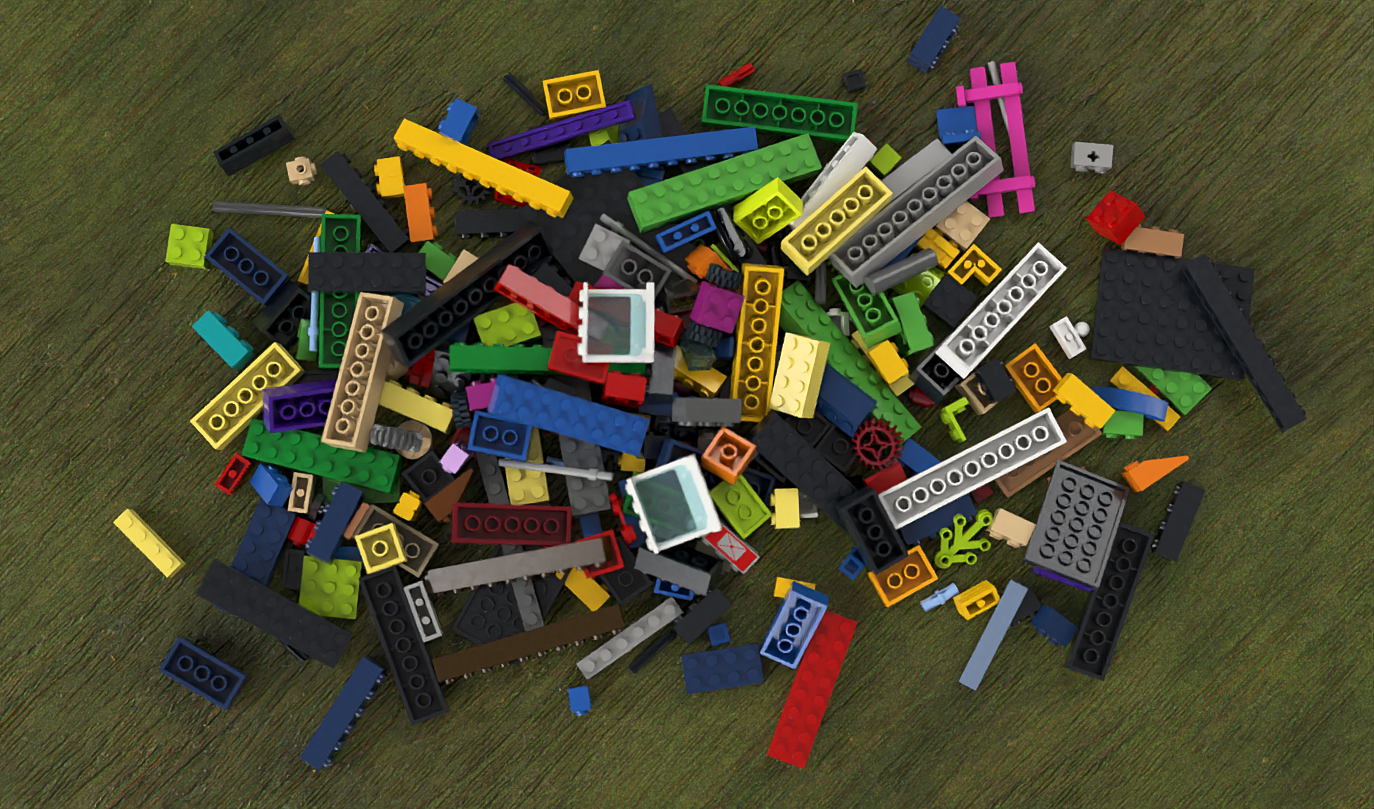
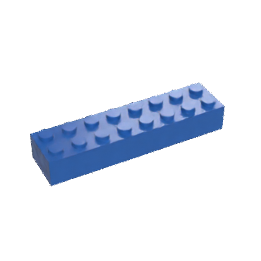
M498 374L487 410L491 414L639 457L650 421L647 418Z

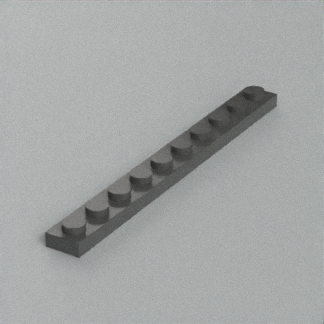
M475 452L489 503L511 505L498 457ZM501 545L504 556L524 553L522 545ZM523 577L516 578L517 582H513L512 585L525 631L545 626L532 579L523 581Z

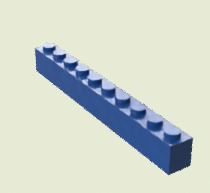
M755 127L571 148L565 150L564 157L567 176L572 175L573 178L583 177L584 173L601 175L603 171L609 170L611 173H618L626 168H629L630 171L640 170L642 166H648V168L652 169L660 167V164L675 166L679 164L678 162L686 161V164L697 163V160L705 159V162L715 161L717 157L731 159L735 155H743L758 150Z

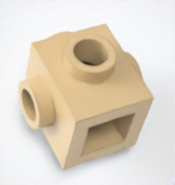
M297 157L294 159L295 161L286 163L289 180L293 185L298 183L299 185H308L311 183L310 181L315 180L314 174H317L316 165L309 158Z

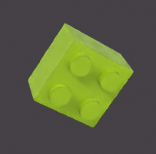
M171 224L165 261L170 265L208 270L209 260L204 256L212 247L214 232L208 228Z

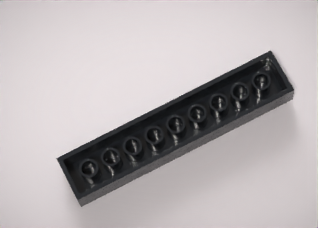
M531 221L527 222L382 329L381 333L395 360L409 368L501 299L504 295L494 290L509 264L517 266L522 272L531 276L545 262L549 263L555 258L552 254L553 250L543 227Z

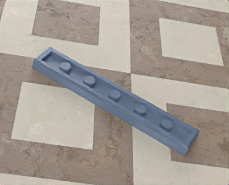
M1013 579L1010 580L959 680L960 683L975 691L977 690L1029 589L1028 587Z

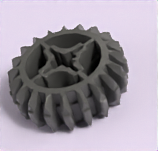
M374 424L369 435V441L373 444L410 452L420 451L423 442V435L421 433L380 424Z

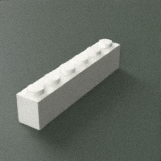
M852 133L802 196L803 215L788 224L792 230H795L873 158L877 148L863 134Z

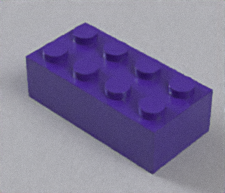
M337 379L262 389L265 427L270 433L326 425Z

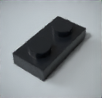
M285 550L281 587L301 589L303 560L306 551Z

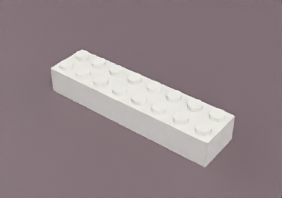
M1038 242L935 353L964 379L1067 268Z

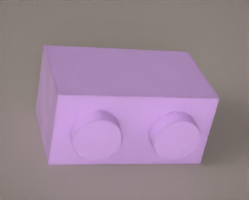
M458 440L451 445L441 459L442 468L448 473L453 472L455 474L463 469L474 452L468 450L466 443Z

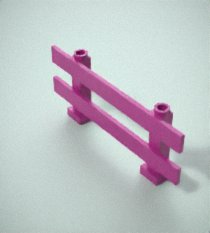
M1015 62L1000 64L1002 84L987 86L985 67L970 69L972 89L965 90L964 86L956 87L958 106L967 107V103L974 102L977 129L981 133V141L995 153L996 147L989 100L1005 99L1015 178L1000 180L999 175H997L970 197L973 202L979 201V196L986 195L989 218L1004 216L1002 193L1017 191L1020 214L1035 211L1032 187H1035L1034 176H1030L1020 94H1023L1022 82L1018 83Z

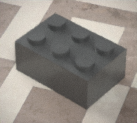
M673 398L672 421H679V425L734 426V423H741V399Z

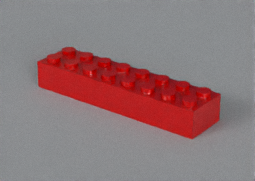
M825 610L802 655L766 754L768 756L804 769L857 621Z

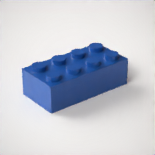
M793 580L761 643L760 654L795 669L828 607L829 596Z

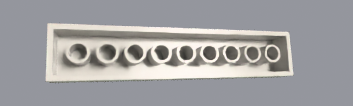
M1047 408L886 490L878 496L895 529H898L1067 441L1052 412Z

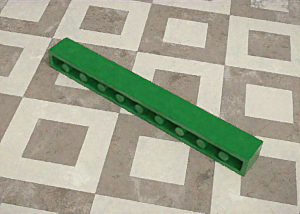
M457 342L454 345H450L449 372L566 375L547 370L553 346L551 348H544L543 345L524 347L523 344H514L513 347H505V344L500 343L493 344V346H485L484 343H474L473 346H465V343ZM614 347L612 355H629L630 348L629 350H621V347ZM610 362L608 372L611 373V371L615 370L623 372V375L636 373L641 374L643 377L646 374V362Z

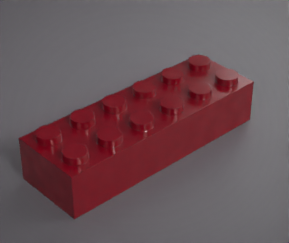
M453 503L451 543L552 547L570 544L572 507Z

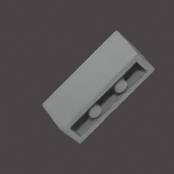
M419 581L403 587L423 642L443 636L444 633L430 595L427 593L425 582Z

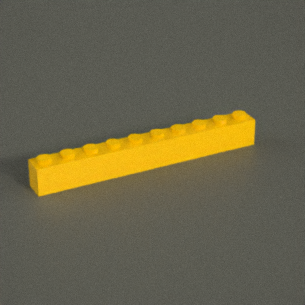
M407 119L403 120L394 136V140L398 144L397 147L401 150H410L414 155L422 159L426 157L437 166L442 164L453 173L460 172L469 180L476 179L481 185L487 188L490 186L494 187L502 195H512L513 199L523 203L525 201L530 203L529 205L536 210L541 208L552 217L556 218L559 216L563 218L574 199L571 192Z

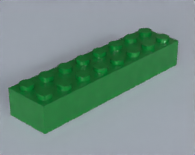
M706 84L701 126L727 130L755 127L756 133L791 138L809 133L811 140L844 144L855 131L858 103Z
M322 214L321 252H360L361 215ZM320 293L319 369L340 370L359 294Z
M252 418L242 451L243 457L394 496L404 460L400 455L367 447L366 453L332 447L321 442V435L297 429L270 433L265 427L264 421Z

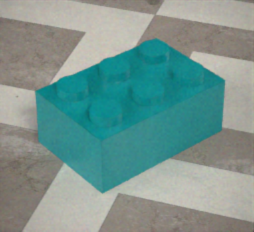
M208 310L192 327L231 368L240 371L256 356L252 352L254 348L247 341L240 340L239 337L241 335L233 327L225 325L227 320L216 311L212 313Z

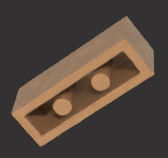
M1139 224L1122 243L1121 250L1180 258L1184 234H1180L1178 230L1174 229L1160 231L1159 227L1150 226L1148 229L1141 228Z

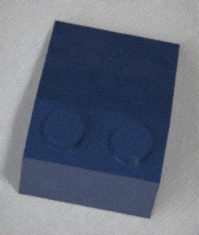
M652 84L626 95L625 101H632L636 119L620 124L618 130L620 143L662 138Z

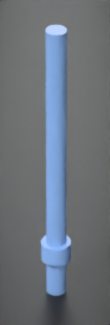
M314 237L313 252H321V237ZM312 293L311 319L308 336H310L309 351L313 352L317 351V338L320 335V328H318L319 293Z

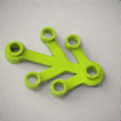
M987 509L979 510L976 514L977 521L963 535V526L966 524V518L962 514L955 515L953 518L955 523L954 544L948 549V540L952 538V532L949 528H942L939 532L941 537L940 550L934 557L935 564L939 568H948L954 562H967L969 565L975 564L977 556L973 552H967L966 554L955 553L959 549L980 548L982 551L990 549L991 543L986 538L969 540L983 526H988L992 523V514ZM959 518H962V521L960 523H957V520ZM948 532V535L944 537L943 534ZM987 542L986 546L982 547V544Z

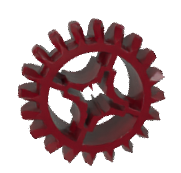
M873 418L871 422L866 420L864 425H860L858 427L860 431L854 433L857 437L852 438V441L857 443L852 446V449L858 450L854 456H861L859 463L866 461L865 467H869L872 464L873 470L877 469V467L883 470L885 466L890 468L892 463L896 464L898 462L897 458L902 456L899 451L904 450V447L899 445L904 442V439L898 438L902 432H895L897 425L890 427L891 421H887L884 424V418H880L879 421ZM872 430L871 440L864 443L866 433ZM881 431L886 433L889 438H885ZM877 441V443H879V444L881 443V444H883V445H881V446L879 447V445H877V444L875 445V444H873V443H875V442ZM892 445L890 455L884 458L885 448ZM867 450H871L874 453V456H872Z

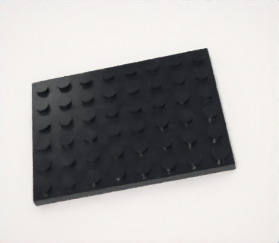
M607 140L604 144L612 143L609 140ZM629 168L622 169V172L611 173L610 170L603 171L601 175L584 173L583 177L573 178L572 175L567 176V173L553 184L570 191L574 198L563 218L559 216L556 218L552 217L541 208L536 210L529 205L530 203L519 211L527 222L531 221L543 227L552 247V254L574 282H588L592 286L603 275V271L580 260L579 257L595 224L612 231L611 227L600 220L603 214H606L616 222L622 223L624 228L659 253L661 251L654 236L676 226L675 223L640 234L627 197L629 192L646 186L636 173L630 171ZM630 242V245H631V246L635 247L636 249H638V250H640L641 252L645 253L646 255L650 256V255L647 254L645 251H643L642 249H640L638 246H636L635 244H633L632 242ZM688 242L662 255L689 273L690 271L687 268L689 264L684 259L695 248ZM671 271L660 291L665 292L679 281L681 277ZM610 325L611 328H612L614 331H616V330L619 328V327Z
M1103 247L1090 360L1185 372L1237 381L1244 379V371L1181 270L1185 264L1192 261L1191 259ZM1214 263L1215 271L1223 277L1225 287L1233 293L1236 305L1242 308L1245 314L1244 317L1249 322L1255 269Z

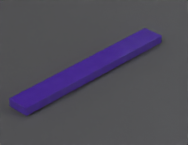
M627 100L487 144L490 156L501 161L635 120L636 117L632 101Z

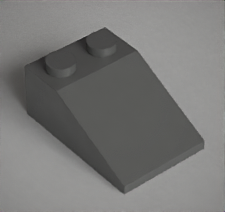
M622 240L602 274L626 289L646 290V283H654L655 300L672 270Z

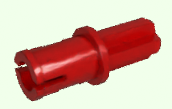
M748 63L736 71L732 70L731 74L718 80L720 86L731 87L737 83L740 84L743 79L754 74L755 69L751 63Z

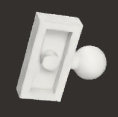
M1066 316L1049 326L1069 359L1087 349L1080 337L1088 335L1090 331L1087 323L1079 322L1074 328Z

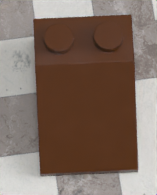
M470 468L424 503L438 522L448 524L452 521V504L463 502L476 475L475 470Z

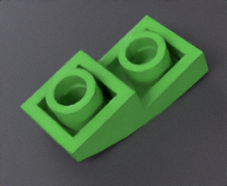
M301 318L297 334L299 341L295 357L299 360L316 361L317 351H309L310 336H308V328L310 327V319ZM319 336L317 338V350L319 344Z

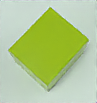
M886 143L869 161L868 166L883 179L900 162L902 157Z

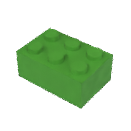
M914 291L888 301L902 328V332L893 336L901 359L922 353L934 346L933 336L927 329L926 317L921 313L920 301L915 296Z

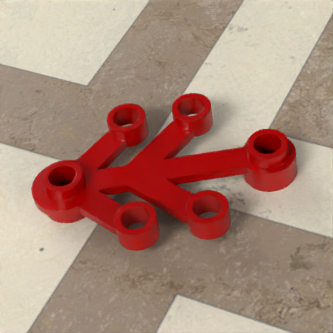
M612 493L609 495L615 515H620L623 525L620 528L627 546L633 545L632 540H635L636 536L632 525H626L620 507L623 500L622 496L616 497V494Z

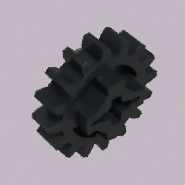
M460 172L459 175H453L456 181L451 182V185L456 188L452 189V192L458 193L456 199L462 198V204L468 201L470 206L473 205V202L480 205L479 200L487 201L485 195L491 196L488 189L493 187L487 188L481 185L478 180L473 179L476 186H473L471 192L468 185L471 184L472 180L467 178L461 180L464 176ZM460 189L466 190L467 196L462 194ZM479 191H482L480 195L476 196Z

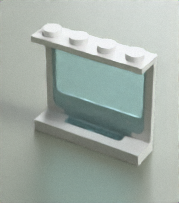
M584 282L583 290H580V301H583V307H579V319H583V325H579V337H582V343L578 345V353L582 355L583 362H654V283H646V290L588 289V282Z
M695 454L627 479L628 483L625 484L627 492L634 498L633 508L636 514H640L642 519L639 521L643 532L646 531L649 538L646 539L650 551H654V554L690 539L722 529Z

